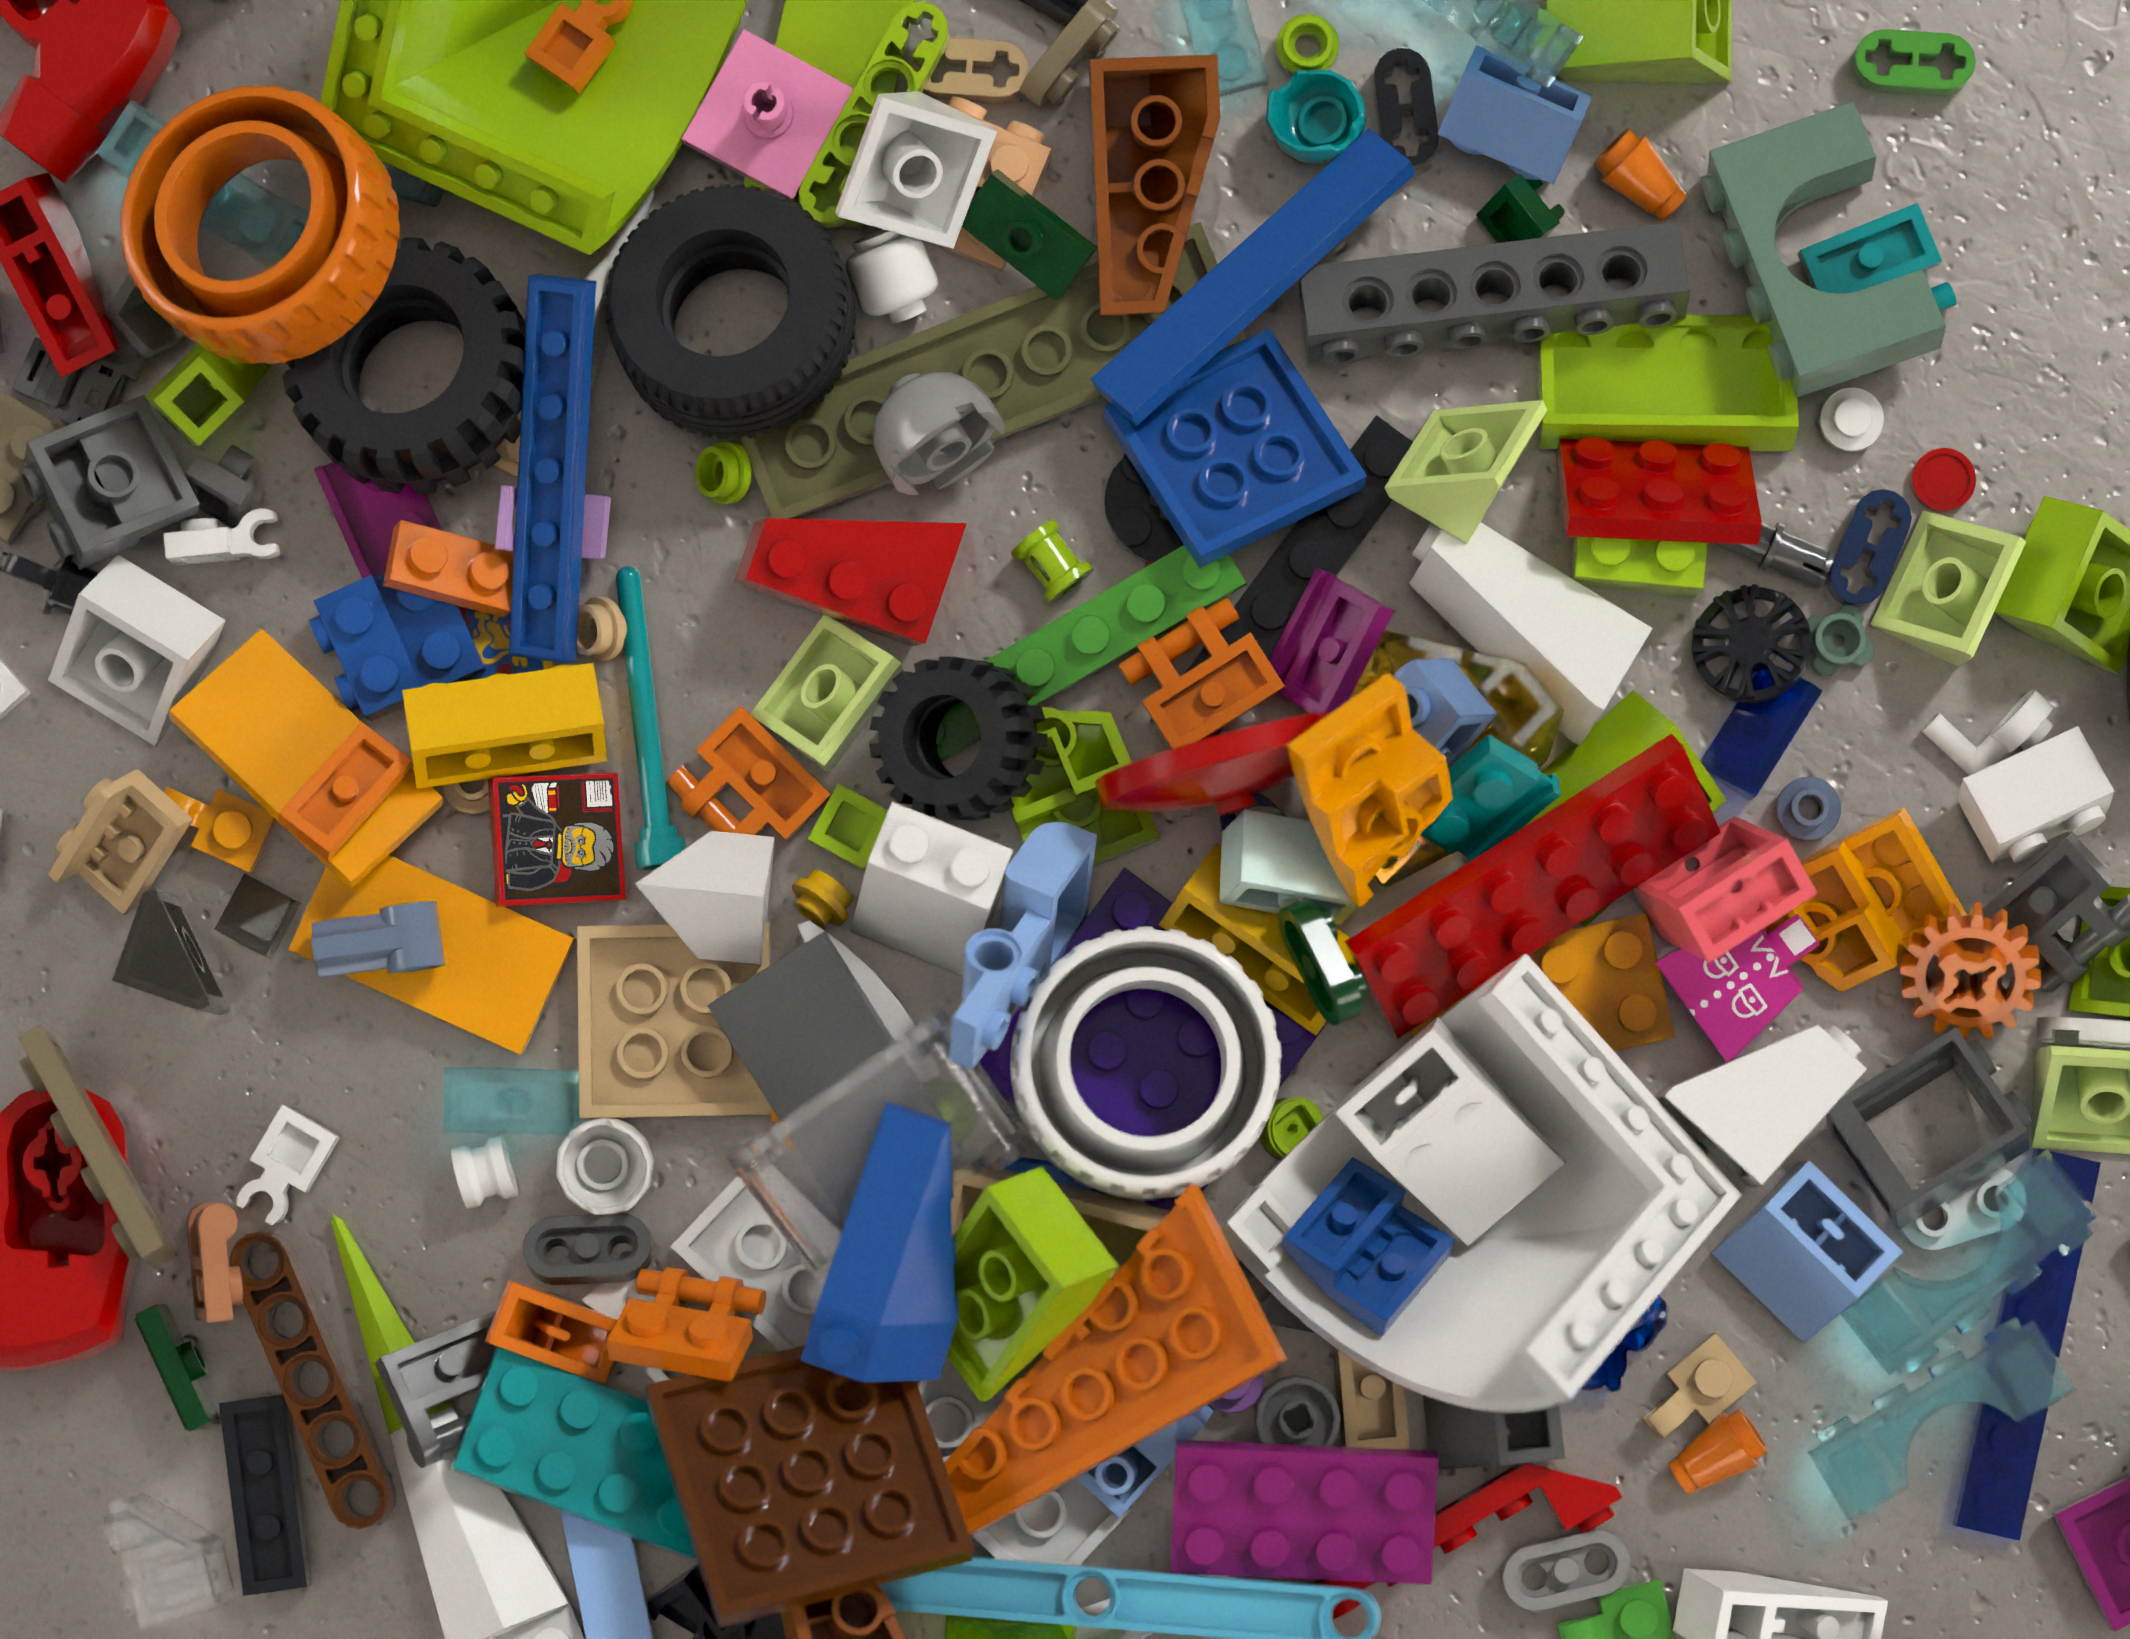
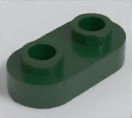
M1303 899L1281 908L1278 913V923L1283 941L1323 1018L1329 1024L1336 1026L1359 1016L1362 1012V1000L1367 997L1366 984L1359 969L1353 963L1347 964L1337 945V928L1329 911L1323 906L1317 908L1309 899Z

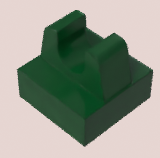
M1519 174L1504 184L1480 209L1476 217L1498 243L1547 237L1560 224L1559 220L1564 215V209L1560 204L1549 209L1536 193L1543 185L1540 179H1525Z

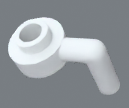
M2035 689L2031 690L2004 715L1990 735L1978 747H1975L1940 713L1936 714L1925 725L1922 732L1970 776L1998 763L2007 753H2011L2019 746L2026 750L2037 745L2054 726L2047 719L2053 710V706Z

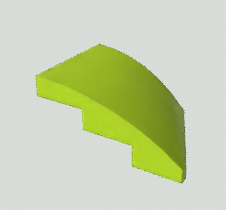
M1042 707L1045 720L1036 723L1037 732L1048 734L1047 748H1037L1036 759L1045 763L1040 775H1028L1026 780L1033 788L1026 797H1011L1014 807L1010 811L1023 843L1034 829L1043 824L1051 822L1072 824L1097 835L1093 867L1159 841L1160 836L1150 812L1107 810L1101 807L1095 781L1115 769L1132 763L1111 712L1079 710L1078 712L1061 711L1055 708ZM970 708V711L978 728L979 734L981 736V730L978 719L973 710Z

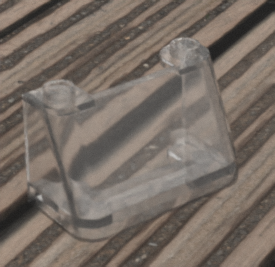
M941 1004L915 1021V1025L904 1033V1038L895 1037L888 1042L887 1046L789 1114L772 1122L768 1132L763 1130L757 1135L753 1133L728 1151L726 1159L816 1281L828 1275L885 1105L888 1101L950 1123L953 1189L986 1166H989L993 1173L999 1172L1026 1152L1020 1142L1028 1136V1131L981 1062L978 1061L971 1070L949 1060L952 1020Z

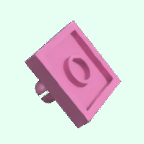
M743 29L683 135L682 141L686 146L767 190L775 191L777 195L782 194L790 202H796L806 173L854 88Z

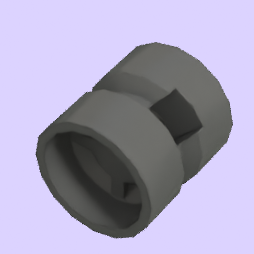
M1290 1375L1276 1379L1264 1388L1256 1402L1254 1422L1257 1434L1263 1443L1332 1446L1339 1433L1341 1417L1337 1401L1326 1387L1309 1377Z

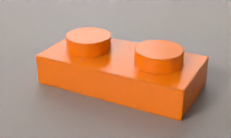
M400 520L393 529L383 586L504 618L511 612L514 551L499 550L495 548L494 544Z
M361 722L278 813V823L329 861L409 773L412 760Z

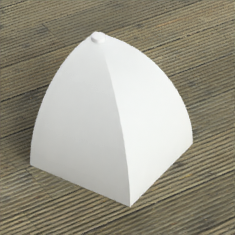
M1524 954L1442 1014L1439 1019L1566 1161V1164L1473 1243L1467 1246L1376 1160L1335 1113L1337 1105L1269 1171L1219 1225L1231 1250L1281 1304L1332 1346L1366 1368L1419 1394L1454 1405L1496 1412L1532 1411L1552 1407L1570 1400L1742 1195L1531 958ZM1352 1157L1405 1189L1406 1194L1402 1206L1455 1239L1451 1255L1383 1336L1364 1325L1330 1298L1303 1272L1281 1246L1284 1235Z

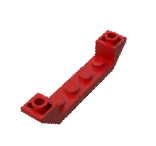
M1531 1462L1515 1464L1436 1511L1434 1548L1439 1545L1444 1554L1459 1548L1478 1535L1472 1525L1494 1512L1499 1521L1515 1515L1533 1503L1528 1492L1537 1487L1560 1526L1565 1530H1569L1577 1525L1581 1533H1586L1612 1518L1615 1513L1610 1505L1623 1497L1617 1487L1610 1483ZM1318 1580L1313 1584L1354 1587L1363 1590L1375 1582ZM1387 1583L1388 1587L1397 1584V1583ZM1353 1599L1340 1601L1334 1608L1333 1620L1352 1611L1361 1603Z

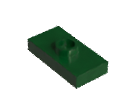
M998 169L990 174L971 201L962 224L966 231L1056 301L1065 294L1098 248Z
M157 1304L135 1314L136 1318L134 1320L185 1430L189 1432L200 1430L219 1421L220 1418L201 1377L208 1375L205 1360L192 1339L184 1343L167 1304Z

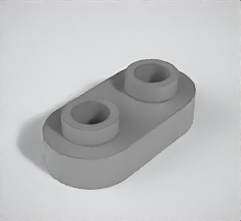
M1592 1529L1586 1533L1577 1532L1517 1548L1504 1562L1501 1581L1505 1593L1516 1605L1530 1611H1541L1607 1595L1616 1591L1624 1584L1629 1575L1630 1555L1622 1540L1608 1531ZM1600 1549L1607 1555V1566L1600 1573H1590L1584 1565L1585 1556L1591 1550ZM1529 1565H1539L1545 1572L1544 1583L1536 1589L1527 1588L1522 1582V1572Z

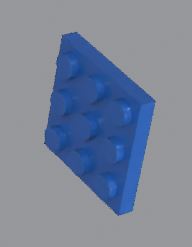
M1270 328L1217 353L1137 426L1112 404L1104 408L1103 419L1199 568L1365 488L1366 473Z

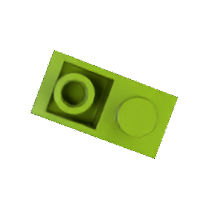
M197 344L145 397L148 403L188 443L200 446L247 399L273 364L237 362L231 357L223 358L213 354Z

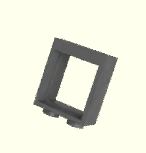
M1956 1027L1840 1098L1826 1114L1829 1130L1898 1230L2029 1150L2027 1127L2033 1122L2027 1109L2013 1091L2003 1095L1991 1078V1075L1996 1073V1068L1986 1050L1976 1039L1968 1044ZM1954 1069L2000 1137L1912 1190L1866 1122L1944 1073Z

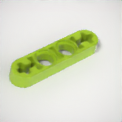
M924 1L911 2L903 6L896 13L801 183L799 200L802 209L807 210L814 220H817L825 229L838 228L849 220L836 215V206L830 205L825 213L817 211L818 201L812 192L816 187L827 190L833 182L837 173L834 167L826 166L830 158H833L843 169L850 172L854 159L848 157L842 151L840 142L848 129L854 126H867L876 102V98H874L871 92L873 80L883 72L894 71L900 73L908 83L907 92L919 91L922 93L946 50L949 41L948 23L943 12L934 4ZM923 18L931 20V33L937 38L933 43L922 40L918 44L912 58L913 63L922 64L919 72H916L903 59L887 55L894 48L899 55L903 56L910 42L909 32L904 27L908 22L918 26ZM847 174L839 186V197H841L847 181Z

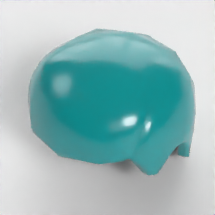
M1297 70L1278 90L1272 89L1267 97L1266 122L1282 151L1301 163L1320 165L1332 162L1362 135L1366 123L1365 103L1354 83L1332 70H1309L1308 72Z

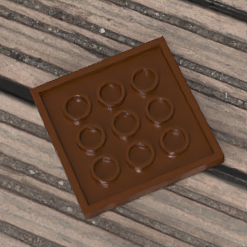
M805 1345L741 1361L732 1382L688 1374L646 1385L645 1399L719 1628L973 1560L974 1547L916 1381L860 1382L801 1361Z

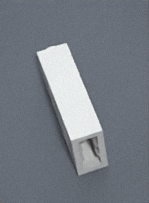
M1481 522L1468 543L1431 523L1412 553V556L1422 561L1409 585L1569 740L1581 746L1605 710L1653 628Z

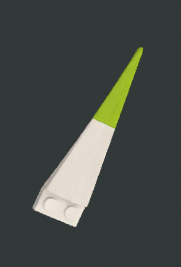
M333 1215L331 1220L332 1228L444 1638L586 1639L584 1628L572 1601L504 1490L450 1470L458 1447L443 1452L441 1461L424 1468L419 1467L414 1461L408 1448L407 1434L376 1368L375 1362L381 1357L412 1345L415 1342L344 1220ZM451 1402L426 1411L433 1429L459 1418Z

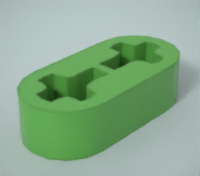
M1883 29L1873 31L1862 39L1854 51L1851 64L1855 78L1866 89L1887 93L1945 96L1952 95L1963 88L1973 75L1976 61L1970 44L1960 36L1950 33ZM1881 45L1887 47L1888 57L1892 59L1908 60V65H1892L1886 76H1881L1877 74L1876 64L1866 62L1865 57L1872 56L1877 47ZM1941 50L1950 51V60L1955 63H1961V68L1955 69L1949 80H1944L1940 78L1939 68L1919 66V60L1933 61L1940 54Z

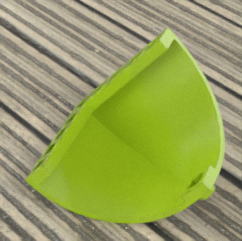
M340 0L320 104H324L347 122L376 152L379 160L591 255L604 245L636 212L676 156L683 144V135L724 63L747 0H633V7L629 15L623 21L608 25L604 32L609 34L617 44L580 94L532 63L524 53L560 3L576 12L581 5V0ZM598 0V4L608 5L614 0Z

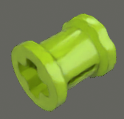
M1054 519L1041 525L1011 551V555L1016 562L1024 561L1044 586L1046 592L1043 597L1049 604L1057 602L1070 593L1094 570L1088 561L1080 562L1059 536L1060 526Z

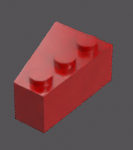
M765 518L754 522L734 582L909 646L926 644L967 523Z

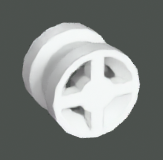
M502 1134L489 1137L485 1145L470 1148L462 1144L451 1148L457 1184L467 1209L480 1206L484 1198L498 1195L508 1199L518 1195L512 1160Z

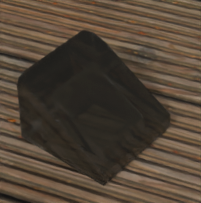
M244 873L215 930L258 954L272 959L301 902Z

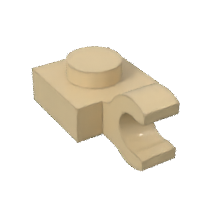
M1712 1333L1664 1373L1665 1377L1675 1387V1390L1645 1414L1642 1419L1658 1438L1661 1436L1665 1438L1683 1423L1693 1411L1705 1424H1709L1758 1382L1717 1333Z

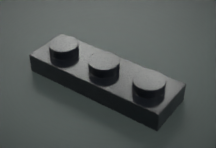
M279 1394L219 1403L243 1596L309 1587L311 1582L289 1409L284 1396Z

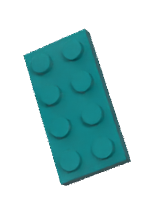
M495 1348L450 1470L684 1558L695 1559L696 1555L647 1402L507 1349Z

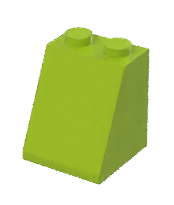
M1545 0L1547 2L1546 26H1543L1539 33L1540 56L1546 64L1547 70L1567 82L1732 83V0Z

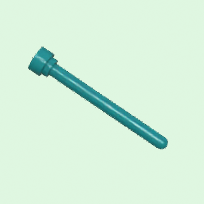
M625 566L619 569L616 574V587L619 609L627 625V634L623 647L645 826L644 829L639 830L640 841L634 843L637 870L646 871L657 869L686 847L685 838L678 837L677 826L670 825L641 575L636 568Z

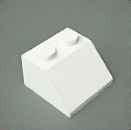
M117 555L79 593L48 681L156 746L172 724V721L169 719V710L195 687L207 668L226 620L122 556Z

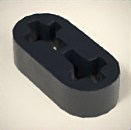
M1397 48L1388 51L1379 59L1373 75V92L1379 136L1409 159L1414 171L1423 169L1432 161L1438 147L1439 135L1437 134L1438 125L1432 78L1428 63L1420 53L1412 49ZM1405 64L1407 74H1418L1419 80L1411 82L1409 90L1410 103L1400 104L1396 84H1385L1384 78L1392 76L1394 65ZM1411 116L1415 135L1426 136L1427 142L1419 144L1416 156H1406L1404 146H1393L1392 140L1400 138L1401 117Z

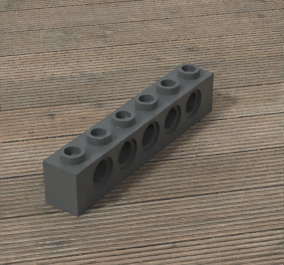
M1679 221L1314 265L1299 279V301L1308 363L1323 361L1328 365L1336 366L1352 363L1361 356L1387 354L1394 358H1406L1428 348L1450 346L1455 350H1471L1481 347L1487 341L1513 338L1517 342L1531 343L1545 339L1551 332L1577 331L1582 335H1597L1609 331L1613 326L1640 323V325L1648 328L1662 327L1673 323L1676 319L1686 318L1690 295ZM1613 277H1624L1632 281L1634 286L1627 289H1616L1607 284L1606 280ZM1559 284L1567 287L1571 293L1566 296L1555 297L1544 292L1543 288L1548 285ZM1487 292H1498L1505 295L1508 300L1501 304H1489L1479 297ZM1433 299L1441 302L1445 307L1436 312H1426L1418 308L1416 304L1423 300ZM1362 307H1373L1382 314L1375 319L1365 320L1355 316L1353 312Z

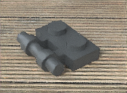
M2071 831L1983 907V917L1992 919L1999 910L2004 909L2008 911L2007 928L2009 930L2021 924L2028 928V941L2025 946L2037 945L2039 953L2048 962L2040 969L2041 987L2045 991L2052 993L2064 982H2076L2089 971V961L2108 945L2117 947L2130 936V894L2114 907L2108 906L2102 901L2099 895L2114 882L2115 878ZM2078 914L2087 923L2089 928L2071 943L2064 940L2057 931Z

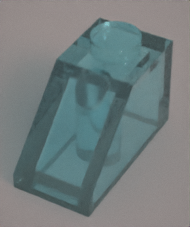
M445 1067L443 1132L569 1135L573 1128L580 1125L578 1071Z

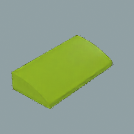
M1686 315V318L1676 319L1673 323L1662 327L1648 328L1640 325V323L1613 326L1609 331L1597 335H1582L1577 331L1551 332L1548 337L1538 342V400H1543L1547 408V412L1538 425L1539 449H1558L1559 438L1583 439L1598 437L1609 441L1647 442L1650 440H1662L1668 443L1698 445L1725 443L1732 446L1749 447V451H1793L1799 428L1798 398L1795 396L1789 379L1780 381L1775 374L1768 352V345L1774 343L1767 323L1764 322L1758 325L1752 315Z

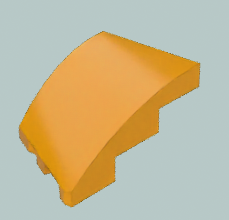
M1390 673L1385 674L1287 745L1293 772L1311 823L1344 890L1358 907H1362L1374 895L1368 884L1391 856L1403 859L1417 843L1422 831L1435 821L1453 799L1446 757L1412 729L1406 688Z
M1903 806L1802 859L1800 863L1817 894L1764 929L1769 934L1798 913L1820 943L1818 947L1800 958L1799 961L1809 964L1817 976L1838 991L1843 992L1895 968L1901 960V956L1907 950V936L1909 933L1915 932L1925 935L1924 917L1931 914L1942 923L1947 920L1948 905L1953 903L1959 909L1961 916H1967L1909 813Z

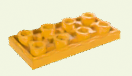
M262 628L169 710V719L277 821L278 813L362 722ZM411 768L409 773L329 861L299 838L297 839L345 885L352 889L442 807L443 797L432 787L416 789L414 770Z
M390 855L352 889L345 885L330 869L325 868L288 948L289 951L314 962L311 942L312 923L351 916L379 914L380 908L393 905L437 901L445 966L404 973H388L387 969L344 976L523 1056L576 939L506 907H496L495 902Z

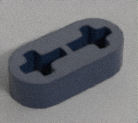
M1885 489L1871 491L1858 501L1851 512L1826 578L1828 591L1834 600L1843 606L1853 605L1857 608L1867 606L1881 595L1888 583L1910 529L1912 519L1909 505L1896 492ZM1881 504H1886L1891 507L1889 518L1897 522L1896 529L1887 528L1883 531L1876 545L1867 542L1873 522L1869 518L1864 517L1865 510L1875 511ZM1863 552L1871 556L1865 570V576L1873 580L1872 588L1863 586L1856 594H1852L1847 591L1849 580L1840 575L1841 568H1853Z

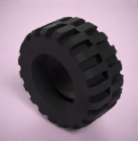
M404 237L401 240V248L396 250V258L385 286L364 317L332 344L311 355L285 362L290 370H286L282 375L285 393L295 404L292 411L307 433L334 464H339L348 476L362 484L372 480L381 491L399 494L403 491L404 484L408 483L413 491L420 495L436 493L438 489L437 481L447 479L455 488L471 481L468 470L482 462L487 470L502 458L496 451L497 447L504 439L510 443H515L520 435L521 422L517 417L522 405L526 320L500 281H496L490 270L474 256L465 259L458 247L444 242L435 244L432 251L423 238ZM418 321H440L457 327L463 336L461 363L450 385L437 398L420 408L402 413L373 411L361 402L359 381L363 365L371 350L384 336L403 325Z

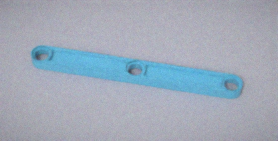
M973 1556V1560L970 1562L879 1585L881 1590H885L896 1611L1225 1639H1373L1378 1633L1382 1621L1381 1609L1376 1599L1367 1591L1354 1587ZM1091 1577L1104 1582L1110 1592L1108 1607L1103 1613L1095 1616L1085 1613L1079 1607L1076 1598L1078 1586L1083 1580ZM1344 1599L1358 1601L1367 1611L1368 1623L1366 1629L1357 1637L1342 1635L1333 1624L1332 1615L1334 1608Z

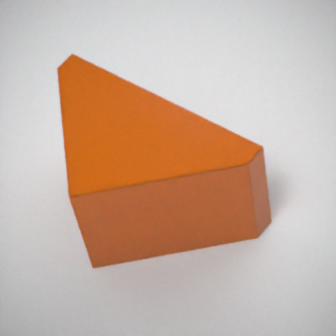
M508 1280L485 1341L605 1385L614 1362L608 1358L606 1341L617 1319L552 1292Z

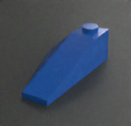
M889 1101L885 1105L816 1307L801 1361L860 1382L939 1380L959 1320L958 1297H955L954 1287L956 1240H952L951 1200L954 1195L951 1127L949 1122Z

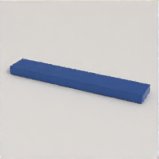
M1368 128L1095 374L1091 381L1096 391L1136 426L1140 424L1416 173L1411 161Z
M534 274L528 276L509 655L564 664L576 660L596 298V281Z

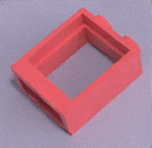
M1736 816L1718 826L1721 831L1719 835L1632 889L1660 938L1708 963L1817 894L1786 838ZM1690 857H1695L1697 861L1695 869L1687 871L1685 868L1686 860Z

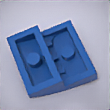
M1352 1157L1284 1235L1281 1246L1303 1272L1330 1298L1364 1325L1383 1336L1451 1255L1455 1239L1403 1207L1402 1203L1406 1194L1405 1189Z

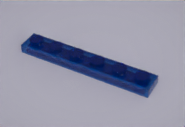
M2040 1148L2033 1150L2025 1187L2026 1206L2016 1228L1954 1515V1526L2020 1541L2101 1162Z

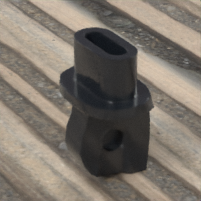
M2 551L0 555L1 572L43 588L41 595L42 613L49 615L53 608L71 616L79 593L98 574L97 571L87 567L79 570L77 564L72 562V555L59 559L52 569L12 553Z

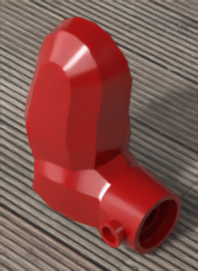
M0 0V16L15 33L36 49L31 76L25 73L22 74L0 112V136L67 185L111 140L109 136L141 106L168 65L181 33L179 20L164 0Z
M34 1089L21 1093L0 1112V1372H32L83 1361L118 1345L124 1335L130 1289L138 1256L131 1260L113 1233L111 1226L120 1220L109 1200L99 1204L81 1175L80 1171L88 1167L89 1164L79 1146L76 1145L69 1149L53 1126L50 1115L57 1112L58 1109L47 1090L41 1094H38ZM85 1089L130 1169L125 1128L109 1101Z

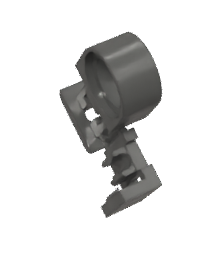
M35 337L12 390L56 409L59 403L69 407L67 412L58 408L57 415L63 423L70 425L114 407L126 378L137 382L147 358L142 356L138 350L132 356L121 359L108 354L61 378L41 339Z

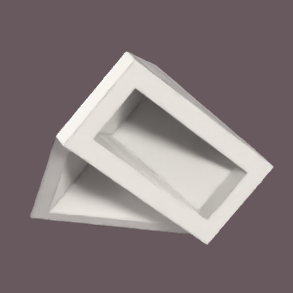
M710 831L635 883L698 959L762 965L775 837Z

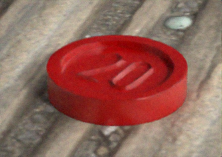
M1938 448L1927 452L1915 464L1911 474V487L1916 499L1924 507L1935 512H1950L1960 508L1971 498L1976 486V473L1972 463L1964 454L1951 448Z

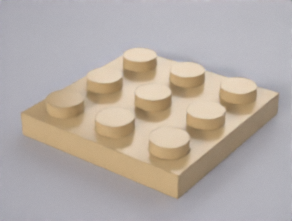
M766 922L762 965L698 959L669 924L577 926L580 1119L772 1115V1107L707 1006L726 992L771 965V931L769 922Z

